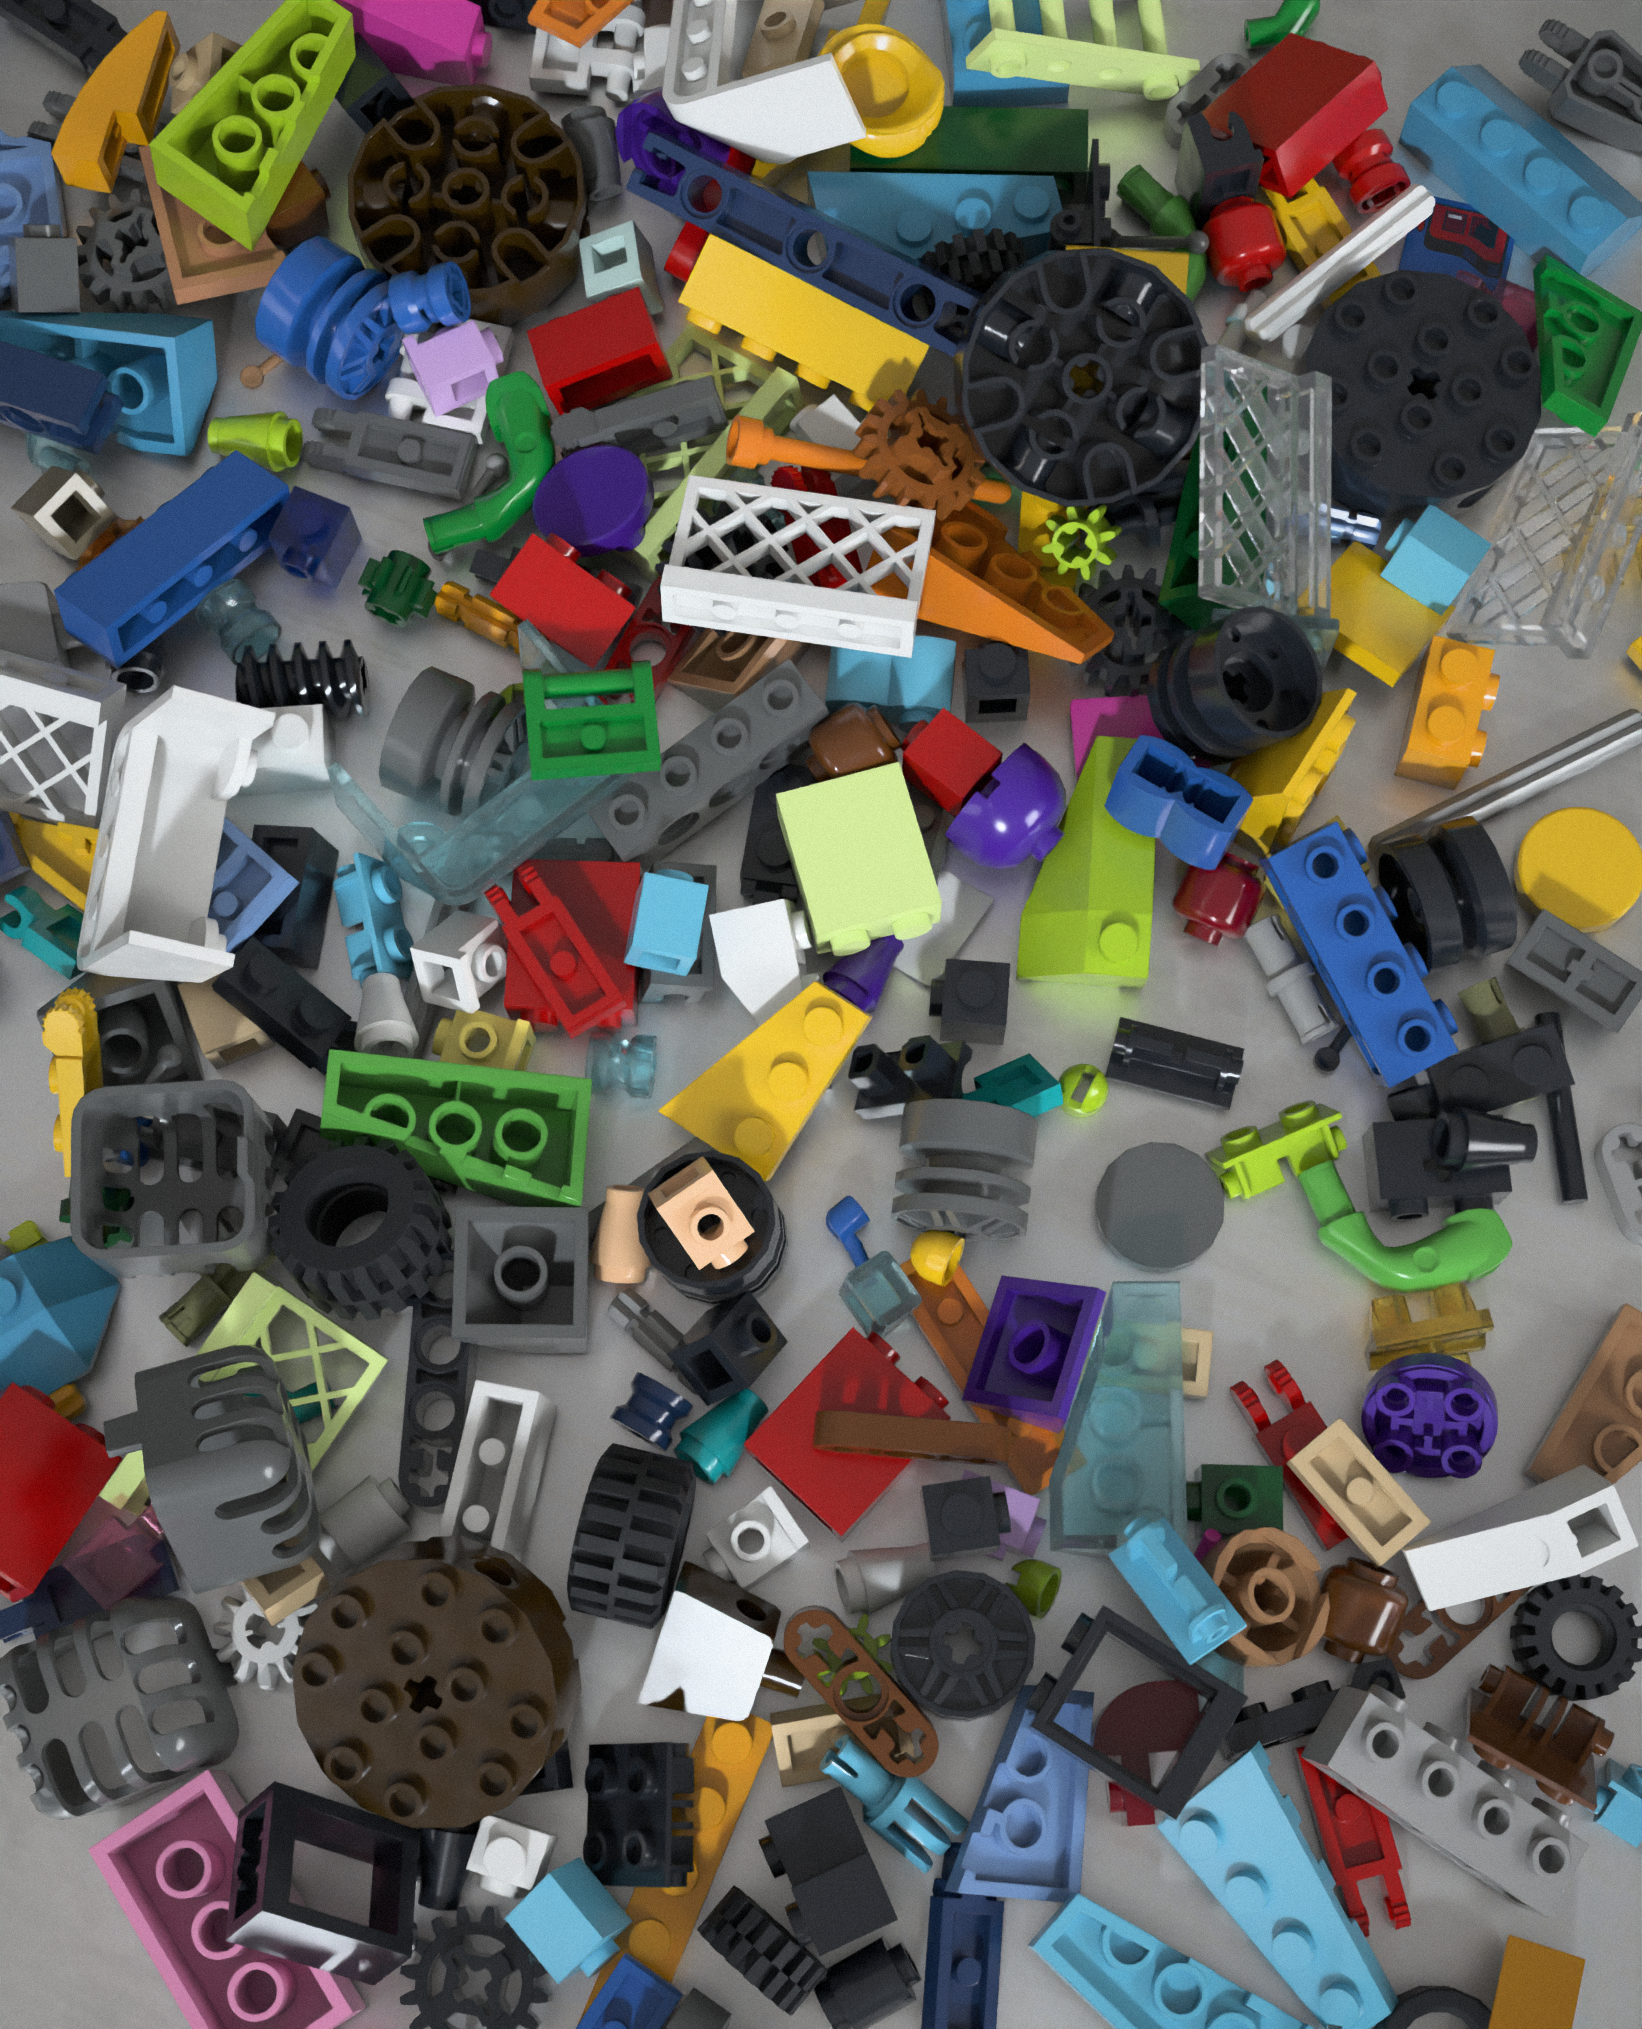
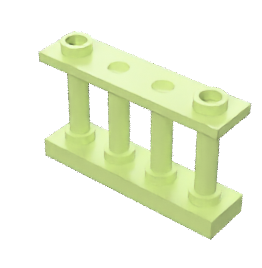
M988 0L992 31L965 58L967 69L991 72L993 76L998 78L1018 76L1144 95L1146 99L1153 101L1169 99L1176 95L1179 89L1200 71V64L1197 59L1168 55L1161 0H1137L1144 51L1118 47L1112 0H1088L1094 43L1068 39L1063 0H1039L1043 35L1016 31L1012 0Z

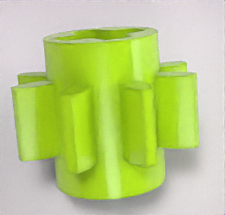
M1105 504L1100 505L1094 511H1084L1083 506L1067 507L1066 512L1069 520L1061 515L1054 514L1045 522L1047 527L1055 533L1052 541L1042 547V552L1053 553L1060 562L1057 571L1059 575H1062L1070 568H1080L1083 578L1089 580L1097 571L1095 558L1106 565H1110L1117 559L1118 555L1115 550L1108 546L1111 539L1122 532V528L1120 526L1110 527L1104 517L1107 507ZM1080 528L1088 533L1085 540L1088 548L1085 550H1081L1075 545L1079 538L1076 531Z
M864 1613L858 1621L857 1628L849 1629L857 1638L864 1641L863 1645L886 1671L892 1673L893 1666L887 1661L878 1659V1649L885 1647L891 1641L890 1634H882L873 1639L866 1632L869 1625V1615ZM813 1638L812 1645L820 1651L827 1652V1660L829 1662V1669L819 1673V1675L824 1677L831 1672L834 1673L836 1668L842 1663V1659L833 1654L834 1652L829 1648L827 1640ZM859 1671L854 1672L853 1675H848L840 1688L841 1697L846 1693L849 1683L860 1682L863 1691L868 1696L872 1695L873 1685L869 1679L872 1674Z

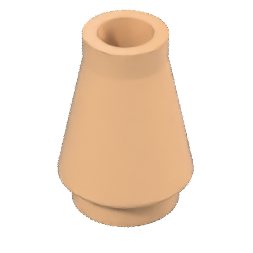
M633 1185L607 1186L605 1204L588 1259L589 1262L594 1264V1278L613 1283H640L646 1280V1268L652 1266L639 1242L637 1212L645 1188Z

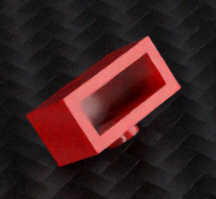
M639 287L621 294L611 295L601 302L568 315L556 317L543 325L527 330L544 388L559 416L563 415L564 412L568 414L571 410L579 407L590 410L673 377L655 321Z
M551 532L545 541L532 533L489 595L493 600L593 670L636 610V607L627 601L632 590L604 569L595 578L578 566L576 562L581 553Z

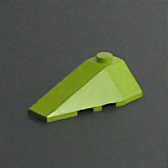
M1096 737L1058 827L1065 835L1045 858L1020 917L1016 980L1142 989L1145 985L1149 972L1156 838L1144 836L1127 829L1118 823L1104 807L1117 770L1137 741V738Z

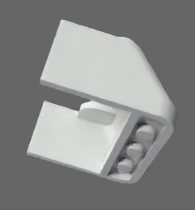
M674 0L662 95L676 121L761 162L786 164L803 155L866 138V128L832 53L751 77H743L741 69L764 0ZM823 0L825 4L823 11L858 0Z
M174 685L123 726L112 756L77 949V967L79 970L103 976L202 983L233 967L235 954L226 952V936L219 934L218 922L215 919L208 918L227 801L236 795L241 786L249 787L252 783L258 764V752L251 749L252 740L274 726L275 712Z

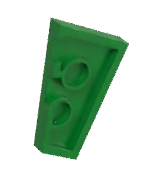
M1545 254L1533 269L1542 406L1555 413L1563 422L1576 426L1595 437L1610 418L1642 331V312Z

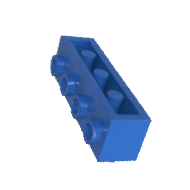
M235 450L216 466L206 470L198 480L172 500L163 503L155 513L129 533L116 539L108 549L82 569L72 573L64 583L53 590L65 631L118 669L296 528L288 484Z
M1337 821L1326 823L1259 859V862L1377 1084L1391 1088L1459 1052L1451 1037L1458 1033V1027L1446 1004L1440 998L1432 1001L1421 981L1422 978L1428 976V971L1419 952L1411 942L1402 945L1391 922L1398 919V915L1390 897L1381 885L1372 888L1360 865L1366 863L1368 859L1358 837L1351 828L1342 831Z

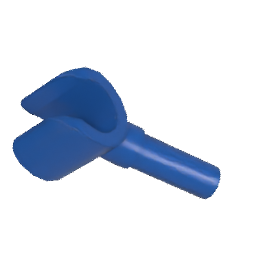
M849 1195L827 1212L826 1226L831 1234L843 1244L846 1252H849L865 1289L879 1284L880 1281L863 1247V1243L856 1236V1233L867 1225L870 1219L859 1203Z

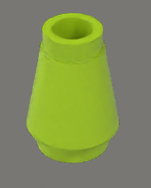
M283 411L228 416L225 418L214 417L208 428V445L212 453L228 457L237 450L262 468L280 472L285 467H295L298 464L303 449V431L300 422L297 419L288 418Z

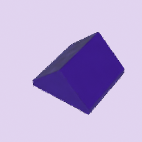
M1001 1275L961 1400L968 1404L1060 1434L1069 1414L1106 1292L1096 1287Z

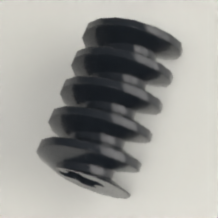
M351 639L344 640L340 657L333 658L327 641H319L315 659H308L302 642L294 643L291 659L284 661L277 644L269 645L266 662H259L252 645L244 647L241 663L237 664L236 702L260 709L278 706L322 704L325 711L328 703L336 718L347 717L353 701L360 716H368L370 710V686L367 665L363 656H358Z

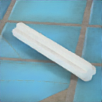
M1412 184L1248 314L1243 325L1246 336L1258 347L1267 346L1429 217L1436 203L1434 196L1422 184Z

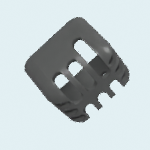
M217 1079L109 1086L90 1091L75 1106L71 1120L70 1229L73 1242L84 1255L115 1277L128 1279L135 1278L137 1275L175 1276L176 1273L193 1272L197 1274L215 1273L217 1263L230 1264L237 1271H246L260 1266L271 1254L272 1246L270 1242L274 1240L267 1229L265 1217L274 1214V1208L271 1205L273 1196L267 1190L265 1178L274 1175V1159L265 1147V1140L273 1137L271 1121L246 1089L230 1080ZM209 1103L229 1104L239 1116L242 1137H237V1174L239 1176L235 1179L225 1180L219 1176L217 1125L214 1111ZM176 1114H195L199 1117L202 1127L203 1172L198 1180L190 1183L181 1180L179 1175V1135L175 1118ZM139 1116L159 1118L163 1130L164 1173L162 1179L153 1185L144 1184L140 1177V1137L136 1117ZM103 1148L131 1152L134 1156V1166L127 1173L107 1171L103 1164ZM103 1186L129 1189L134 1194V1204L129 1210L123 1212L106 1209L103 1203ZM237 1208L242 1213L243 1227L230 1240L219 1242V1216L226 1209ZM188 1211L200 1212L203 1217V1243L179 1244V1223L181 1217ZM151 1213L160 1214L164 1221V1245L140 1247V1224L142 1219ZM103 1225L130 1228L134 1233V1242L131 1247L106 1248L102 1237Z
M251 1344L231 1345L136 1372L134 1378L138 1411L103 1422L106 1452L109 1458L142 1450L146 1484L153 1509L194 1593H204L294 1567L307 1560L318 1547L321 1532L307 1441L302 1429L299 1427L298 1418L289 1402L285 1387L278 1377V1371L273 1359L263 1349ZM241 1362L257 1363L264 1369V1371H248L211 1382L199 1379L206 1372ZM256 1393L261 1394L263 1396L247 1397L243 1394ZM287 1472V1482L277 1484ZM298 1497V1508L295 1512L288 1515H279L287 1510ZM309 1522L308 1533L300 1544L293 1547L280 1545L281 1542L296 1536Z
M139 1596L119 1599L111 1604L109 1611L86 1614L76 1619L70 1625L53 1629L39 1636L37 1640L12 1648L0 1658V1693L4 1696L9 1706V1713L3 1716L6 1730L14 1732L21 1742L23 1752L17 1755L16 1760L20 1771L29 1773L35 1783L36 1793L32 1794L29 1798L37 1811L51 1818L65 1820L118 1810L219 1765L230 1757L237 1746L239 1725L227 1688L237 1685L238 1681L234 1679V1670L231 1662L224 1663L218 1660L216 1654L220 1649L212 1648L203 1620L192 1603L185 1598L175 1596ZM151 1622L170 1623L178 1638V1644L160 1646L139 1654L131 1653L125 1646V1636L130 1629ZM112 1631L123 1661L122 1672L114 1680L108 1679L103 1674L92 1640ZM75 1648L86 1678L85 1689L78 1696H72L67 1692L56 1659L62 1654ZM167 1661H183L186 1664L192 1683L176 1685L152 1694L145 1693L139 1686V1675L148 1666ZM186 1700H196L201 1705L205 1714V1723L190 1725L167 1734L159 1733L153 1726V1714L164 1705ZM128 1705L135 1706L140 1711L155 1753L168 1768L167 1770L146 1773L133 1760L120 1724L121 1712ZM96 1722L103 1728L116 1766L128 1784L115 1789H107L96 1777L83 1741V1732L89 1723Z

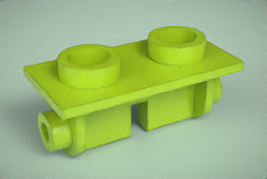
M1313 1100L1296 1103L1279 1112L1280 1121L1259 1130H1257L1256 1126H1246L1227 1133L1220 1138L1222 1146L1206 1152L1205 1156L1209 1161L1223 1169L1227 1168L1228 1172L1219 1176L1220 1184L1227 1198L1232 1199L1240 1196L1242 1200H1246L1285 1182L1277 1161L1282 1157H1287L1292 1173L1297 1177L1302 1172L1318 1164L1338 1160V1152L1347 1149V1142L1343 1132L1337 1125L1329 1128L1328 1124L1341 1119V1112L1321 1103L1316 1105Z

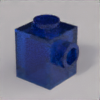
M294 486L268 539L278 558L280 567L285 572L303 581H316L337 589L362 536L349 506Z

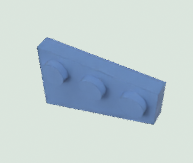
M1023 1685L1017 1696L944 1890L946 1892L1063 1903L1072 1892L1080 1894L1089 1768L1027 1729L1035 1714L1024 1708L1037 1685ZM1072 1690L1053 1721L1089 1745H1091L1094 1692Z

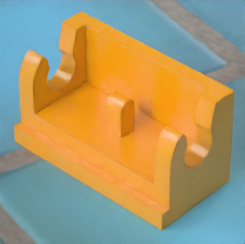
M1508 1935L1488 2029H1572L1586 1959Z

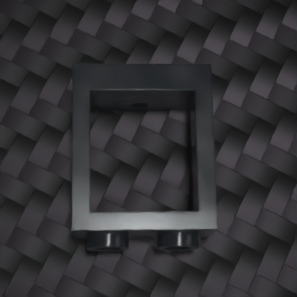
M1103 1605L1097 1611L1094 1618L1081 1612L1060 1647L1070 1653L1071 1656L1058 1678L1045 1672L1024 1708L1035 1714L1027 1729L1168 1820H1177L1248 1697L1196 1663L1189 1665L1180 1653ZM1105 1635L1207 1699L1157 1787L1149 1784L1053 1722Z
M274 1781L239 1811L225 1941L369 1985H376L410 1959L416 1946L418 1928L414 1922L415 1890L421 1877V1862L417 1859L419 1829L411 1828L393 1820ZM295 1840L373 1865L369 1927L289 1902Z

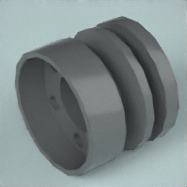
M431 666L417 676L398 705L381 753L379 767L381 786L423 804L433 799L440 791L439 803L441 811L454 817L462 813L464 821L484 829L493 823L502 811L524 769L529 751L525 704L513 700L506 705L505 698L493 691L483 695L475 704V687L472 683Z
M927 1099L913 1101L904 1105L899 1154L911 1161L926 1166L906 1168L896 1172L895 1188L904 1194L893 1198L891 1220L900 1226L919 1232H926L928 1230L948 1231L964 1238L967 1242L1015 1239L1026 1235L1028 1213L1019 1208V1206L1029 1203L1031 1188L1022 1181L1003 1174L1019 1173L1033 1167L1038 1121L1030 1114L1017 1109L981 1101Z

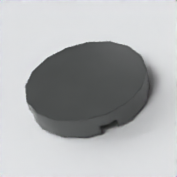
M1149 1142L1127 1149L1108 1165L1095 1192V1217L1103 1242L1120 1260L1142 1271H1169L1192 1265L1211 1248L1224 1221V1194L1216 1173L1198 1154L1173 1143Z

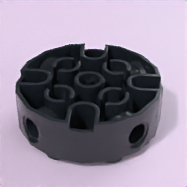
M1108 248L1046 251L1003 272L970 309L953 356L955 408L975 452L1009 484L1016 486L1019 490L1066 507L1114 503L1130 494L1135 495L1160 483L1194 445L1212 398L1208 344L1201 329L1203 327L1192 301L1156 266ZM1089 362L1086 373L1093 379L1091 386L1088 389L1076 387L1072 391L1075 381L1069 376L1071 369L1074 365L1084 367Z
M1398 270L1355 284L1323 312L1308 336L1290 375V394L1287 397V402L1297 412L1292 440L1302 465L1336 502L1354 511L1364 512L1367 510L1382 518L1397 519V524H1401L1405 517L1416 523L1427 507L1432 505L1449 516L1455 517L1467 513L1503 481L1524 456L1541 418V370L1523 328L1502 308L1500 302L1490 294L1448 274Z

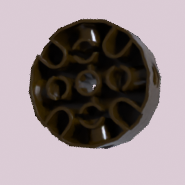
M487 84L437 87L414 97L415 105L399 111L388 122L383 118L364 136L348 173V216L360 254L367 268L381 271L390 281L391 276L413 270L423 275L435 264L452 261L462 271L468 286L471 301L469 319L508 326L544 310L575 279L582 262L579 240L590 236L589 198L583 163L570 138L568 139L564 130L551 121L549 113L528 96ZM438 322L439 327H447L446 325H443L442 323Z
M465 1536L430 1537L427 1541H407L396 1547L393 1546L367 1559L340 1580L305 1622L292 1668L298 1726L322 1772L361 1808L411 1828L465 1827L510 1806L568 1738L582 1687L579 1659H574L572 1640L563 1625L566 1617L552 1590L508 1552Z

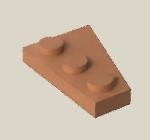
M149 145L139 147L177 305L267 286L271 277L287 256L282 250L278 251L267 236L266 229L262 233L254 251H250L157 184Z

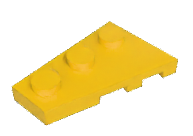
M814 981L660 1108L658 1112L720 1153L739 1157L757 1171L764 1182L769 1181L873 1016L819 981Z

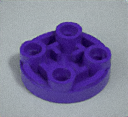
M614 445L590 446L566 456L555 464L543 477L533 499V518L545 540L552 532L581 553L580 557L597 556L614 549L619 552L631 551L644 539L645 530L643 525L653 506L654 485L641 460L631 451Z
M1416 1353L1389 1362L1371 1378L1363 1396L1361 1424L1365 1439L1373 1450L1374 1457L1389 1473L1403 1472L1424 1478L1452 1476L1464 1479L1475 1475L1481 1469L1482 1459L1488 1454L1495 1442L1498 1429V1406L1490 1384L1469 1364L1443 1354Z

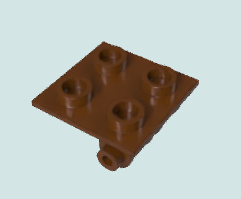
M1489 1664L1477 1685V1688L1486 1692V1694L1472 1687L1468 1691L1466 1740L1471 1742L1474 1751L1491 1765L1503 1770H1509L1513 1766L1536 1779L1535 1783L1538 1788L1553 1800L1568 1806L1577 1802L1594 1812L1597 1808L1594 1759L1591 1753L1593 1752L1603 1757L1610 1748L1615 1733L1605 1728V1719L1596 1716L1575 1703L1572 1704L1556 1733H1554L1568 1704V1699L1562 1695L1555 1700L1541 1725H1538L1535 1721L1546 1703L1550 1691L1549 1688L1541 1685L1521 1715L1520 1713L1536 1688V1682L1506 1664L1501 1669Z

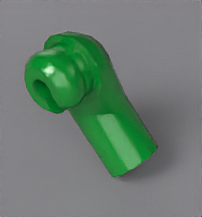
M1284 0L1275 16L1245 20L1244 38L1247 49L1276 46L1289 33L1304 37L1319 14L1320 0Z

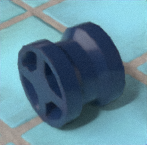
M637 1372L630 1383L633 1393L626 1404L616 1406L610 1419L637 1438L666 1452L673 1441L671 1430L677 1420L687 1418L693 1405L658 1381Z

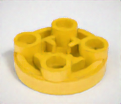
M1567 807L1548 813L1529 829L1515 855L1513 871L1518 904L1525 912L1536 917L1544 908L1581 933H1600L1606 931L1629 911L1642 890V851L1636 838L1619 820L1597 809Z

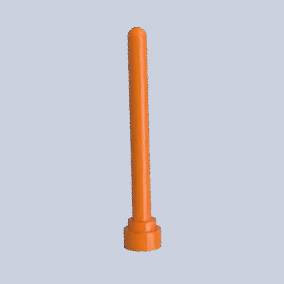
M741 415L734 417L726 444L727 464L748 469H754L757 464L767 465L769 460L860 477L858 473L867 462V460L853 456V450L774 435L773 428L764 427L763 420ZM985 476L983 483L974 492L975 495L971 499L1003 504L1011 498L1012 488L1005 480Z

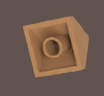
M706 628L667 680L675 688L715 714L787 659H790L796 666L813 643L727 631L725 636H718L712 628Z

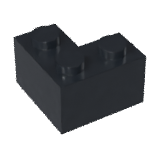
M841 1786L764 1821L770 1834L758 1839L774 1878H778L786 1873L792 1885L791 1890L796 1901L787 1904L784 1908L801 1947L814 1942L819 1956H822L898 1920Z

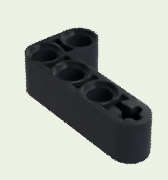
M451 1250L450 1253L440 1254V1257L446 1264L441 1274L454 1270V1250ZM430 1275L426 1281L430 1290L419 1299L413 1294L404 1300L408 1308L394 1314L389 1307L383 1309L381 1314L412 1317L398 1474L399 1487L405 1498L424 1512L442 1514L444 1513L476 1380L479 1345L460 1341L459 1353L452 1361L440 1365L430 1362L429 1349L432 1342L441 1335L452 1334L453 1298L443 1299L435 1296L434 1286L438 1277ZM437 1399L452 1400L455 1414L451 1423L442 1430H427L423 1423V1415L428 1405ZM421 1443L437 1448L452 1447L450 1453L437 1449V1469L448 1477L447 1485L436 1486L433 1497H430L429 1492L418 1485L420 1477L431 1476L434 1458L425 1448H420Z

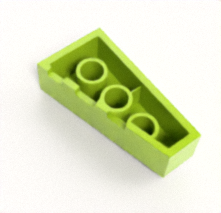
M285 0L151 141L149 147L157 184L253 252L356 57L352 13L333 0Z

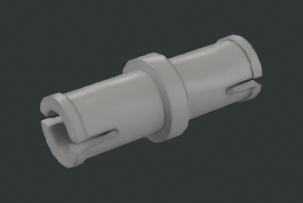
M1275 914L1249 927L1244 939L1249 942L1269 979L1265 987L1270 996L1279 997L1301 1037L1300 1041L1305 1045L1323 1037L1340 1025L1334 1019L1312 979L1316 974L1311 962L1303 963L1281 923L1282 919L1279 914Z

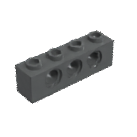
M787 659L660 754L661 771L633 774L589 807L586 812L624 862H640L644 872L652 866L654 861L660 860L810 748L808 738L810 730L829 717L830 713L790 659Z

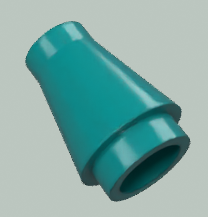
M748 1388L735 1393L679 1433L681 1441L673 1449L674 1454L678 1459L693 1462L695 1476L709 1485H714L721 1476H730L745 1449V1441L754 1433L759 1422L769 1412L768 1407Z

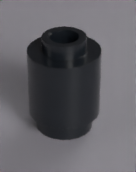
M882 1936L828 1967L826 1977L818 1983L814 1991L833 2029H867L916 2001L912 1986L922 1979L904 1944L900 1942L891 1948L887 1940Z

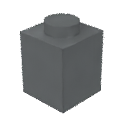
M23 224V236H8L12 310L17 312H80L77 238L60 236V225Z

